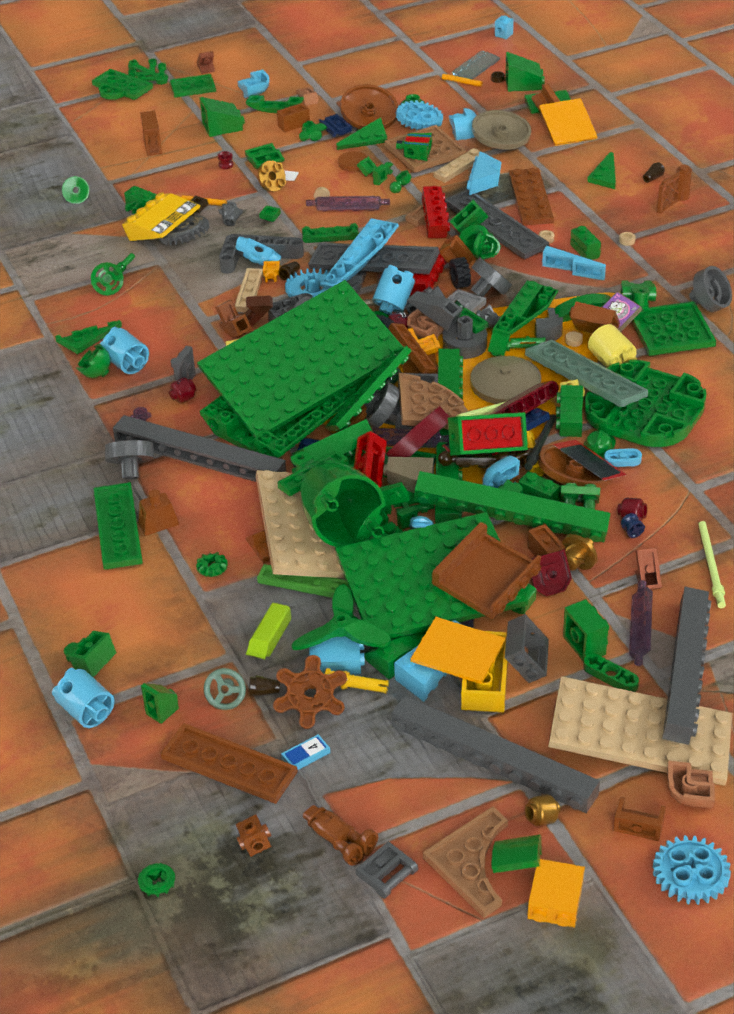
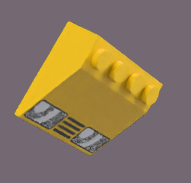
M161 192L155 196V199L148 201L146 206L136 210L137 213L127 217V221L122 226L129 241L163 238L198 210L200 205L172 193L164 194V192Z

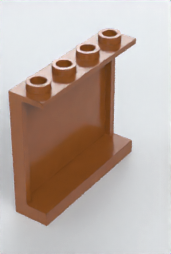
M480 522L433 570L432 584L493 620L497 614H501L504 611L508 602L513 601L518 592L528 585L530 579L538 575L541 570V556L538 555L534 560L528 558L488 535L487 525Z

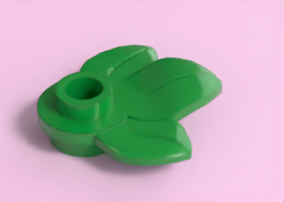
M313 121L304 122L302 132L299 134L300 140H320L322 138L321 131L327 128L326 125L322 123L314 124Z

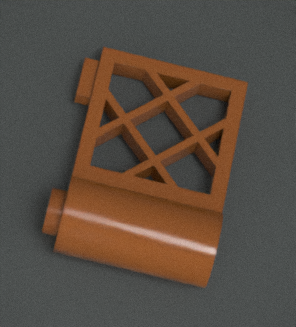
M688 165L677 167L676 174L670 178L667 177L659 185L657 213L661 214L678 201L689 199L692 169Z

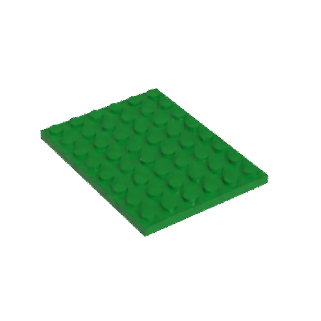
M487 512L335 547L336 556L348 587L351 590L361 620L381 627L388 632L391 639L427 631L435 617L449 621L456 620L457 622L484 617L485 615L433 585L432 572L480 522L487 525L488 535L500 541ZM523 588L518 592L513 601L508 602L504 611L528 606V598Z

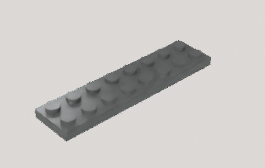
M466 189L445 199L447 207L457 214L474 199L489 216L480 225L485 226L488 232L493 234L501 244L523 259L542 252L546 245L549 246L548 241L476 193L469 195V190Z
M319 243L308 263L309 268L331 270L351 244ZM384 245L360 271L383 272L385 268H388V265H393L402 272L430 274L440 251L438 247Z

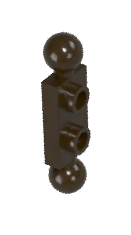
M443 451L439 454L438 461L442 466H449L455 463L462 468H468L470 465L488 468L489 465L509 455L505 452H499L496 455L480 453L451 456L450 452Z

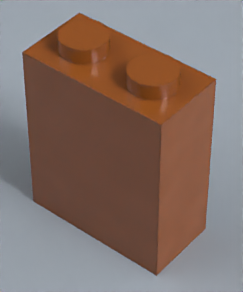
M575 302L574 307L570 309L569 316L576 330L593 334L599 327L608 324L614 325L619 329L620 321L615 310L581 302Z

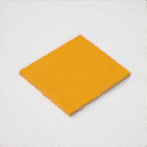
M581 98L539 105L555 146L597 139V134Z
M435 617L426 634L422 637L410 662L482 684L493 663H495V659L502 649L506 638Z

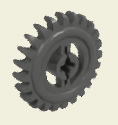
M190 216L166 236L159 239L166 245L169 242L170 246H172L173 241L177 246L178 240L182 244L183 242L189 243L190 240H195V234L201 237L200 232L205 234V230L208 232L210 228L209 221L203 216Z

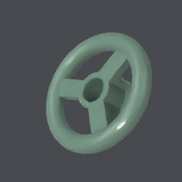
M217 669L210 673L205 680L204 695L207 701L217 709H233L245 697V682L241 675L232 669ZM221 675L232 676L237 680L239 686H235V683L229 678L223 679ZM214 678L218 684L217 689L219 692L215 699L210 693V685ZM226 685L229 691H223L222 686ZM239 693L233 702L228 704L221 703L224 696Z

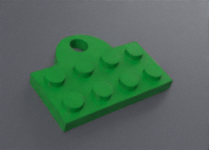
M113 69L105 71L92 80V85L99 87L100 96L109 100L119 99L124 96L136 100L153 88V83Z

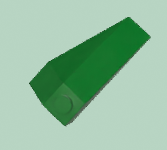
M427 631L392 639L391 644L387 647H372L364 652V658L390 680L395 676L394 662L417 647Z

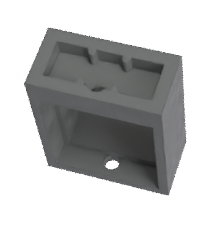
M526 614L508 621L505 659L528 683L547 676L549 639Z

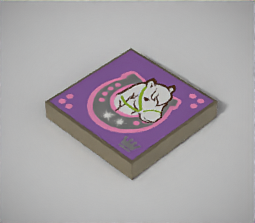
M618 291L602 306L603 308L616 311L620 321L618 329L620 332L642 311L641 306Z

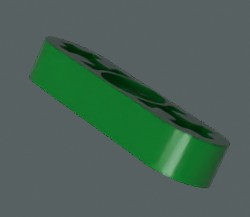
M598 654L585 656L583 668L586 673L615 688L632 692L638 690L639 678L636 674ZM613 671L616 673V675L609 676L606 674V672Z

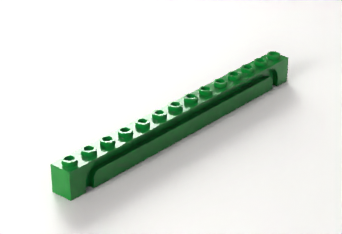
M439 349L438 383L463 399V356H460V349ZM442 428L437 432L436 475L462 480V471H459L462 470V467L455 463L449 466H442L438 461L439 454L447 451L442 445L449 443V430ZM435 505V524L462 518V512L450 508H440Z

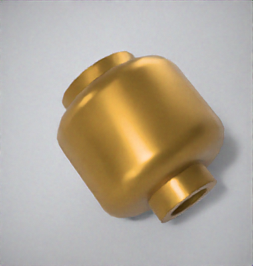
M548 794L530 798L525 806V816L535 826L555 823L560 813L559 803Z

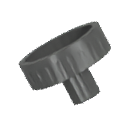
M480 257L471 266L481 276L471 289L479 296L484 297L492 286L504 295L512 286L509 281Z
M709 266L695 274L693 290H691L689 296L692 301H695L696 305L701 304L707 311L716 312L730 305L732 289L726 275L719 268Z
M462 316L458 318L457 323L448 331L444 329L443 349H460V356H463V359L480 356L487 349V331L484 329L477 334L473 333V319L469 316Z
M385 381L386 384L381 390L375 391L373 394L374 398L369 403H365L367 415L364 420L367 419L369 425L375 429L383 425L387 419L396 424V416L400 412V407L396 405L400 390L388 381Z
M128 440L105 445L106 462L122 464L123 479L139 478V463L154 459V446L149 441Z

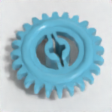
M307 268L306 274L300 270V276L295 272L294 278L292 275H290V280L287 278L285 292L289 297L303 293H309L315 297L329 289L324 287L320 290L319 287L328 271L325 270V273L322 274L320 268L319 272L316 273L315 268H313L312 273H310Z

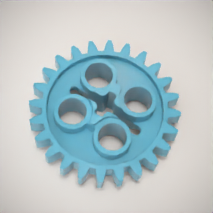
M410 100V103L405 101V104L401 103V105H398L396 111V118L401 122V125L405 124V127H410L411 130L415 128L417 131L433 125L439 127L443 122L441 110H438V107L434 108V105H429L428 102L424 104L423 101L419 103L417 100L415 102Z
M684 835L683 841L675 837L674 844L667 840L666 847L661 845L659 852L655 853L653 876L656 877V884H662L661 891L669 890L668 897L677 895L678 902L682 898H686L687 904L691 902V899H694L697 905H699L700 899L709 903L710 896L716 900L718 893L723 894L725 887H728L731 871H729L730 863L727 862V855H721V848L714 850V842L709 845L705 844L706 838L699 842L696 836L689 840Z

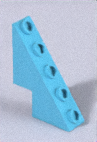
M479 152V155L475 156L467 183L469 195L498 186L501 161L483 152Z

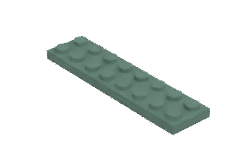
M554 340L525 349V356L561 374L568 380L578 379L579 385H583L592 393H596L605 400H609L616 404V406L624 407L627 404L648 397L647 389Z

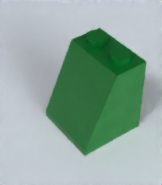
M506 52L505 79L508 92L542 90V85L545 84V77L543 76V69L540 68V64Z
M199 97L202 124L209 137L243 131L244 117L241 116L240 110L236 108L235 104Z

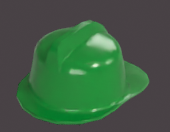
M600 430L590 433L584 445L604 459L605 452L614 449L616 440L612 435Z

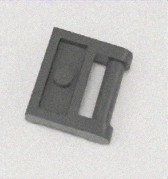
M185 346L179 352L177 358L171 359L175 381L182 377L192 380L196 375L193 348L191 346Z
M388 841L356 868V875L374 888L380 897L385 899L391 894V890L409 874L413 875L417 872L419 868L415 861ZM399 864L404 866L385 884L381 881Z

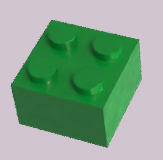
M586 599L565 607L563 637L583 662L585 656L589 654L606 655L609 624L606 619H603L598 614L597 609Z

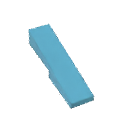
M546 245L543 251L542 266L572 271V275L605 280L606 264Z

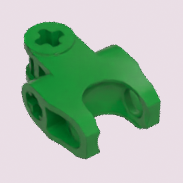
M622 280L620 293L641 306L642 310L649 308L648 301H656V286L650 280H644V283L641 284L631 283L628 280Z

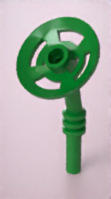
M130 253L117 265L109 262L97 265L91 273L93 288L102 295L117 293L122 288L124 282L123 272L126 270V266L135 258V255ZM109 267L114 268L112 272L109 271ZM104 268V270H102L99 273L98 277H96V273L98 272V270ZM117 281H119L118 286L114 290H112L111 288H113L117 284ZM100 282L106 287V291L100 289L96 283Z

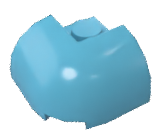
M262 69L250 72V78L237 82L238 87L243 91L244 98H249L250 95L264 93L269 87L270 78Z
M463 108V114L449 115V122L453 128V135L456 140L474 138L472 123L477 115L473 110Z
M507 456L495 462L486 470L482 485L498 488L507 479L510 480L518 476L520 460L514 456Z

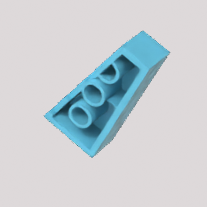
M415 647L394 662L395 680L425 702L431 690H435L440 679L448 673L410 662L412 655L417 649Z

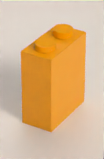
M540 859V867H536L529 898L528 919L536 922L558 924L562 927H575L584 883L585 867Z

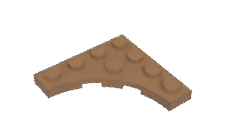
M494 807L489 808L423 852V859L483 918L502 906V899L496 894L485 874V857L488 848L494 838L508 826V820Z

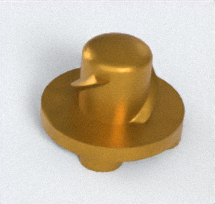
M267 161L261 164L257 176L260 185L265 190L275 192L285 186L286 175L281 163Z
M568 534L564 538L562 543L566 547L565 553L570 571H574L577 568L591 569L597 563L598 558L594 542L590 538H583L573 534Z

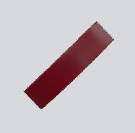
M440 406L437 407L386 453L387 457H411L448 424L450 416Z

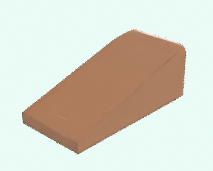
M307 87L296 90L299 97H304V105L318 103L317 92Z

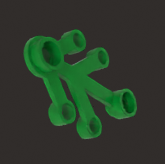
M156 59L148 60L150 69L139 65L137 60L129 61L128 75L145 81L155 80L159 85L167 83L168 75L165 74V63L158 64L159 73H156Z

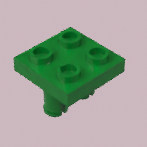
M575 483L561 485L562 502L572 505L580 502L584 503V507L595 509V503L599 504L600 487H596L595 484H585V487L577 486Z

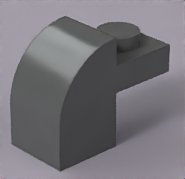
M548 308L547 318L535 319L536 338L545 337V342L549 340L555 341L561 337L563 317L559 318V315L555 314L554 308Z

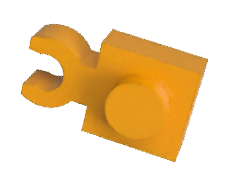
M263 261L265 282H268V279H274V282H277L280 261Z

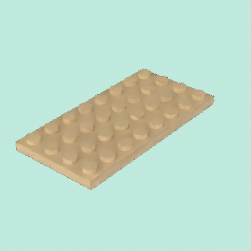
M257 470L256 482L272 573L277 575L345 578L335 553V547L321 540L308 522L301 503V492L299 491L292 496H288L278 489L277 482L292 473Z
M561 676L548 747L668 773V761L691 763V769L713 771V783L725 786L728 775L733 713L702 706L696 707L700 709L698 720L694 722L698 724L696 736H691L689 745L662 739L667 699Z

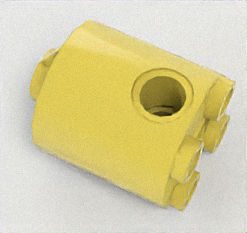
M608 324L599 327L588 341V349L606 368L617 362L621 365L622 363H628V360H637L635 346L614 325Z

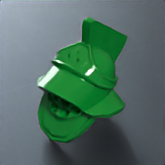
M479 224L469 226L460 233L459 238L472 252L476 260L479 257L482 259L494 257L501 249L499 241L493 234L488 232L485 226Z

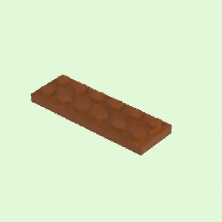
M539 168L509 170V179L522 225L554 223V216Z
M185 723L182 724L161 752V759L274 804L279 801L298 773L297 766Z

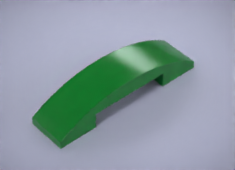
M250 95L246 105L262 112L277 113L278 110L302 103L304 97H290L286 102L265 101L264 95Z
M597 293L574 297L555 307V314H558L559 318L563 317V322L570 321V309L574 307L575 302L602 307L611 297L606 294Z

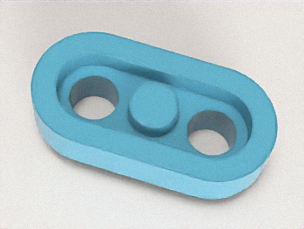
M633 448L610 449L605 452L604 459L615 467H634L641 463L642 453Z

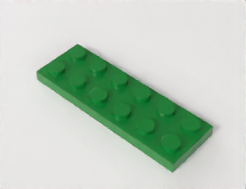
M408 346L394 349L326 424L325 428L329 432L346 429L351 423L349 420L353 416L356 417L362 411L361 407L374 398L373 394L376 390L379 391L385 386V380L388 377L391 378L398 371L396 368L409 359L408 355L412 350Z
M131 482L93 488L104 570L143 564Z

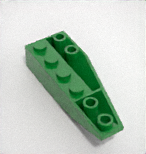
M527 280L492 331L508 337L513 335L524 325L547 310L559 290Z

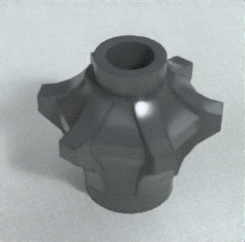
M234 202L224 203L222 208L218 210L222 215L223 223L227 226H234L236 220L243 214V210L239 209Z
M491 305L482 310L478 309L476 315L489 323L488 328L490 329L494 328L501 318L493 311Z

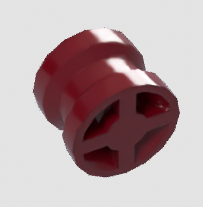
M223 151L218 154V160H220L218 163L219 168L230 169L233 167V154L231 152Z

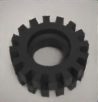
M465 257L451 259L449 262V272L454 287L458 289L470 286L471 274L467 259Z

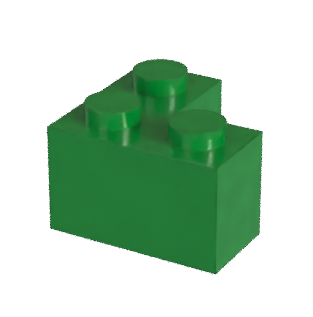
M561 385V392H557V403H560V407H556V417H559L556 418V429H559L560 437H582L583 385Z

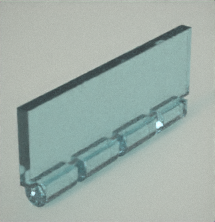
M481 50L453 70L452 75L474 79L498 62L500 57Z

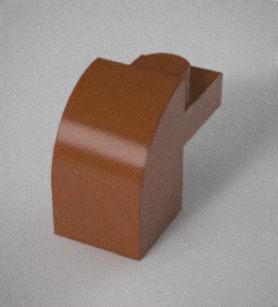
M228 300L215 307L222 321L219 324L229 336L238 337L252 330L246 315H238L232 300Z

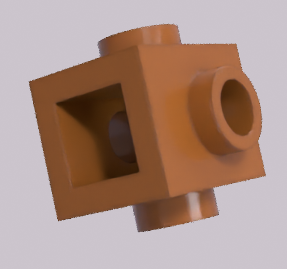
M256 814L236 824L240 834L237 837L238 843L242 850L247 849L250 857L271 847L268 840L271 833L266 823L261 825Z

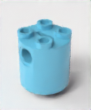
M388 265V268L384 269L372 301L380 306L379 311L388 315L392 314V312H404L407 299L415 284L413 273L399 271L393 265Z
M111 328L103 341L100 342L109 352L111 363L126 374L139 372L148 361L149 349L125 329Z
M68 669L58 685L52 690L55 701L84 728H92L101 724L110 715L114 707V696L83 669Z

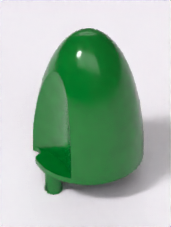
M338 462L317 464L306 473L301 484V503L308 522L321 540L331 546L339 547L365 541L371 536L374 538L382 537L379 533L384 534V528L380 526L383 520L380 511L385 507V500L381 489L373 480L361 471Z

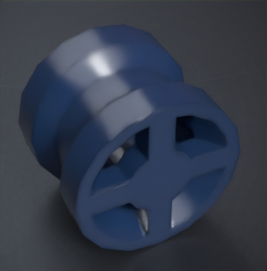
M634 513L626 515L621 520L620 525L630 538L640 536L645 530V525L642 521H639L638 516Z

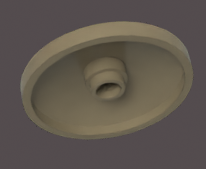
M490 110L482 112L474 118L472 133L484 145L508 150L522 147L529 141L531 126L523 117L504 110Z
M496 356L485 359L473 368L470 376V385L473 392L479 398L494 404L508 401L541 383L539 369L528 360L514 356Z

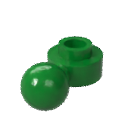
M408 170L399 173L395 178L396 181L390 184L389 189L392 193H399L402 189L401 185H407L411 181L412 176Z

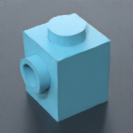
M508 16L499 17L495 21V36L503 39L509 38L513 34L514 19Z

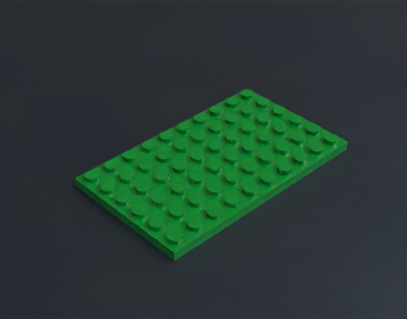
M344 280L198 361L197 365L255 438L264 430L269 432L277 430L372 375L394 349L403 346L349 283Z

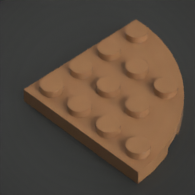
M398 374L402 425H418L439 406L450 417H456L458 414L469 412L464 406V401L443 385L434 381L429 383L420 380L421 377L416 375Z

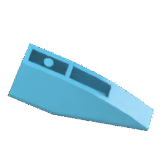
M371 218L320 285L331 288L355 276L382 249L399 227L398 223Z

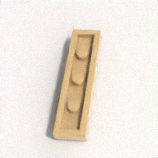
M474 148L466 154L461 155L435 171L434 178L446 183L472 167L475 156H478L481 151Z
M246 269L235 303L237 312L246 313L249 309L246 307V297L257 296L263 277V269Z

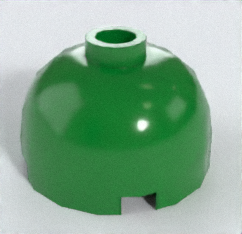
M101 344L95 345L93 352L87 351L78 362L80 367H76L81 374L88 378L104 377L110 371L111 357Z

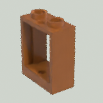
M155 111L140 112L147 156L162 154L156 113Z

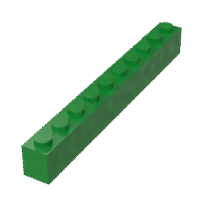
M419 471L413 498L414 501L422 504L428 503L437 505L440 508L455 509L459 512L473 514L487 512L491 518L499 521L513 522L517 525H527L536 528L546 524L554 533L579 535L583 538H590L594 542L605 541L611 514Z

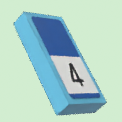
M318 734L281 753V757L284 762L297 766V770L329 754L330 747Z

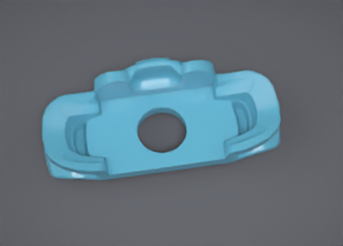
M241 236L237 239L236 249L242 251L243 256L253 263L263 266V261H279L281 259V255L275 252L274 249L253 239ZM255 247L262 248L263 252H257Z
M416 516L410 519V529L423 528L434 524L430 519L423 516Z

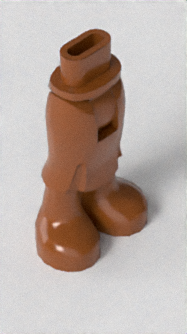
M312 805L303 813V818L308 821V826L319 836L329 841L334 849L339 850L348 865L354 866L359 864L363 859V854L366 856L370 855L378 842V833L372 829H367L360 834L355 831V827L348 825L339 816L326 810L324 807L318 808Z

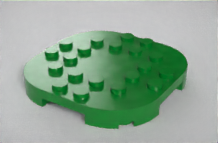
M628 360V363H622L621 365L617 362L607 369L647 389L648 397L627 404L624 407H619L596 393L588 391L585 398L584 413L588 423L599 431L603 430V432L643 446L666 447L681 442L689 435L705 410L706 389H703L701 382L690 374L683 373L681 377L655 370L650 368L651 362Z

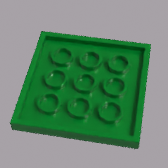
M695 301L649 307L642 310L631 321L649 356L716 346V339Z

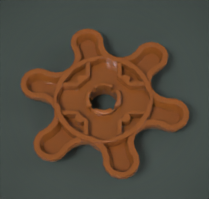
M310 655L306 658L305 669L300 673H293L287 668H282L276 674L277 680L286 685L287 692L284 696L277 698L273 702L274 710L278 713H285L293 709L298 710L300 713L299 723L304 729H311L315 725V716L321 711H328L338 716L345 709L344 703L336 699L333 692L336 688L346 683V673L340 670L327 675L322 673L320 670L321 659L317 655ZM308 689L316 690L313 698L305 695Z

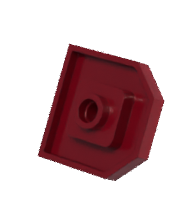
M565 549L541 555V570L537 576L531 578L532 586L544 596L566 591L572 577Z

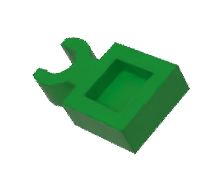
M386 162L373 171V183L379 186L387 179L388 174L393 173V170L390 169L393 163Z

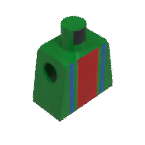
M408 133L405 141L397 140L396 149L404 150L405 158L427 161L432 148V133Z

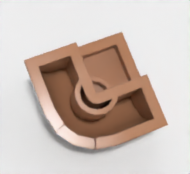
M418 309L407 317L408 328H413L418 339L435 334L438 340V336L444 331V328Z
M668 761V787L671 796L679 803L690 807L712 809L715 803L713 771L691 769V763Z

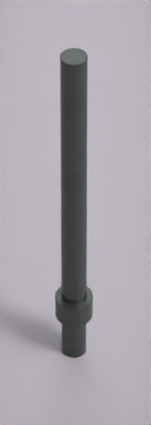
M554 414L550 415V419L547 420L532 452L528 454L525 464L526 470H531L533 465L537 463L539 453L556 421Z

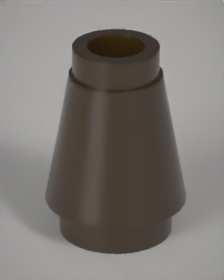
M659 162L653 163L643 175V180L649 183L663 176L665 172L664 166Z
M294 261L282 265L278 272L282 280L289 278L290 280V275L294 276V273H297L300 269V264Z
M257 675L250 677L249 694L261 696L279 693V681Z

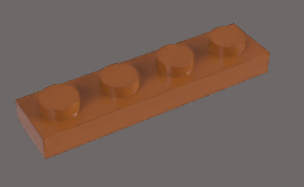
M391 323L388 329L403 347L408 346L412 350L408 356L414 362L418 371L422 374H436L438 371L437 367L404 324Z

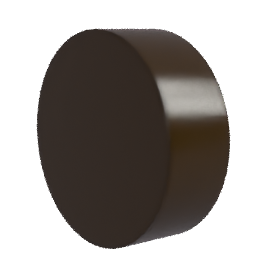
M500 71L493 72L491 74V81L502 83L505 81V74Z

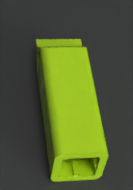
M271 603L249 641L246 655L261 659L271 656L291 621L289 606Z

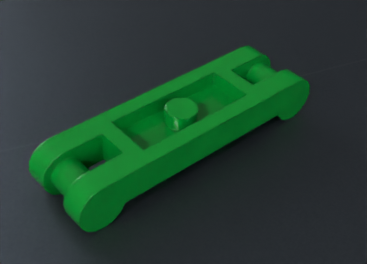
M356 223L343 227L335 226L313 229L305 226L302 228V240L305 243L354 240L359 234V228Z

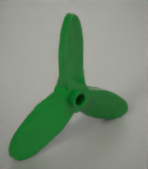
M342 584L336 588L332 599L334 617L323 626L296 639L291 646L292 650H303L328 639L345 636L359 644L383 648L391 644V638L388 632L381 627L365 620L352 618L354 614L352 593L348 586Z

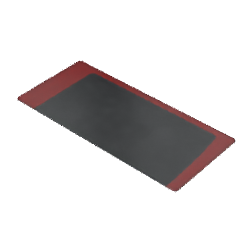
M577 440L553 444L602 480L626 476L624 472Z

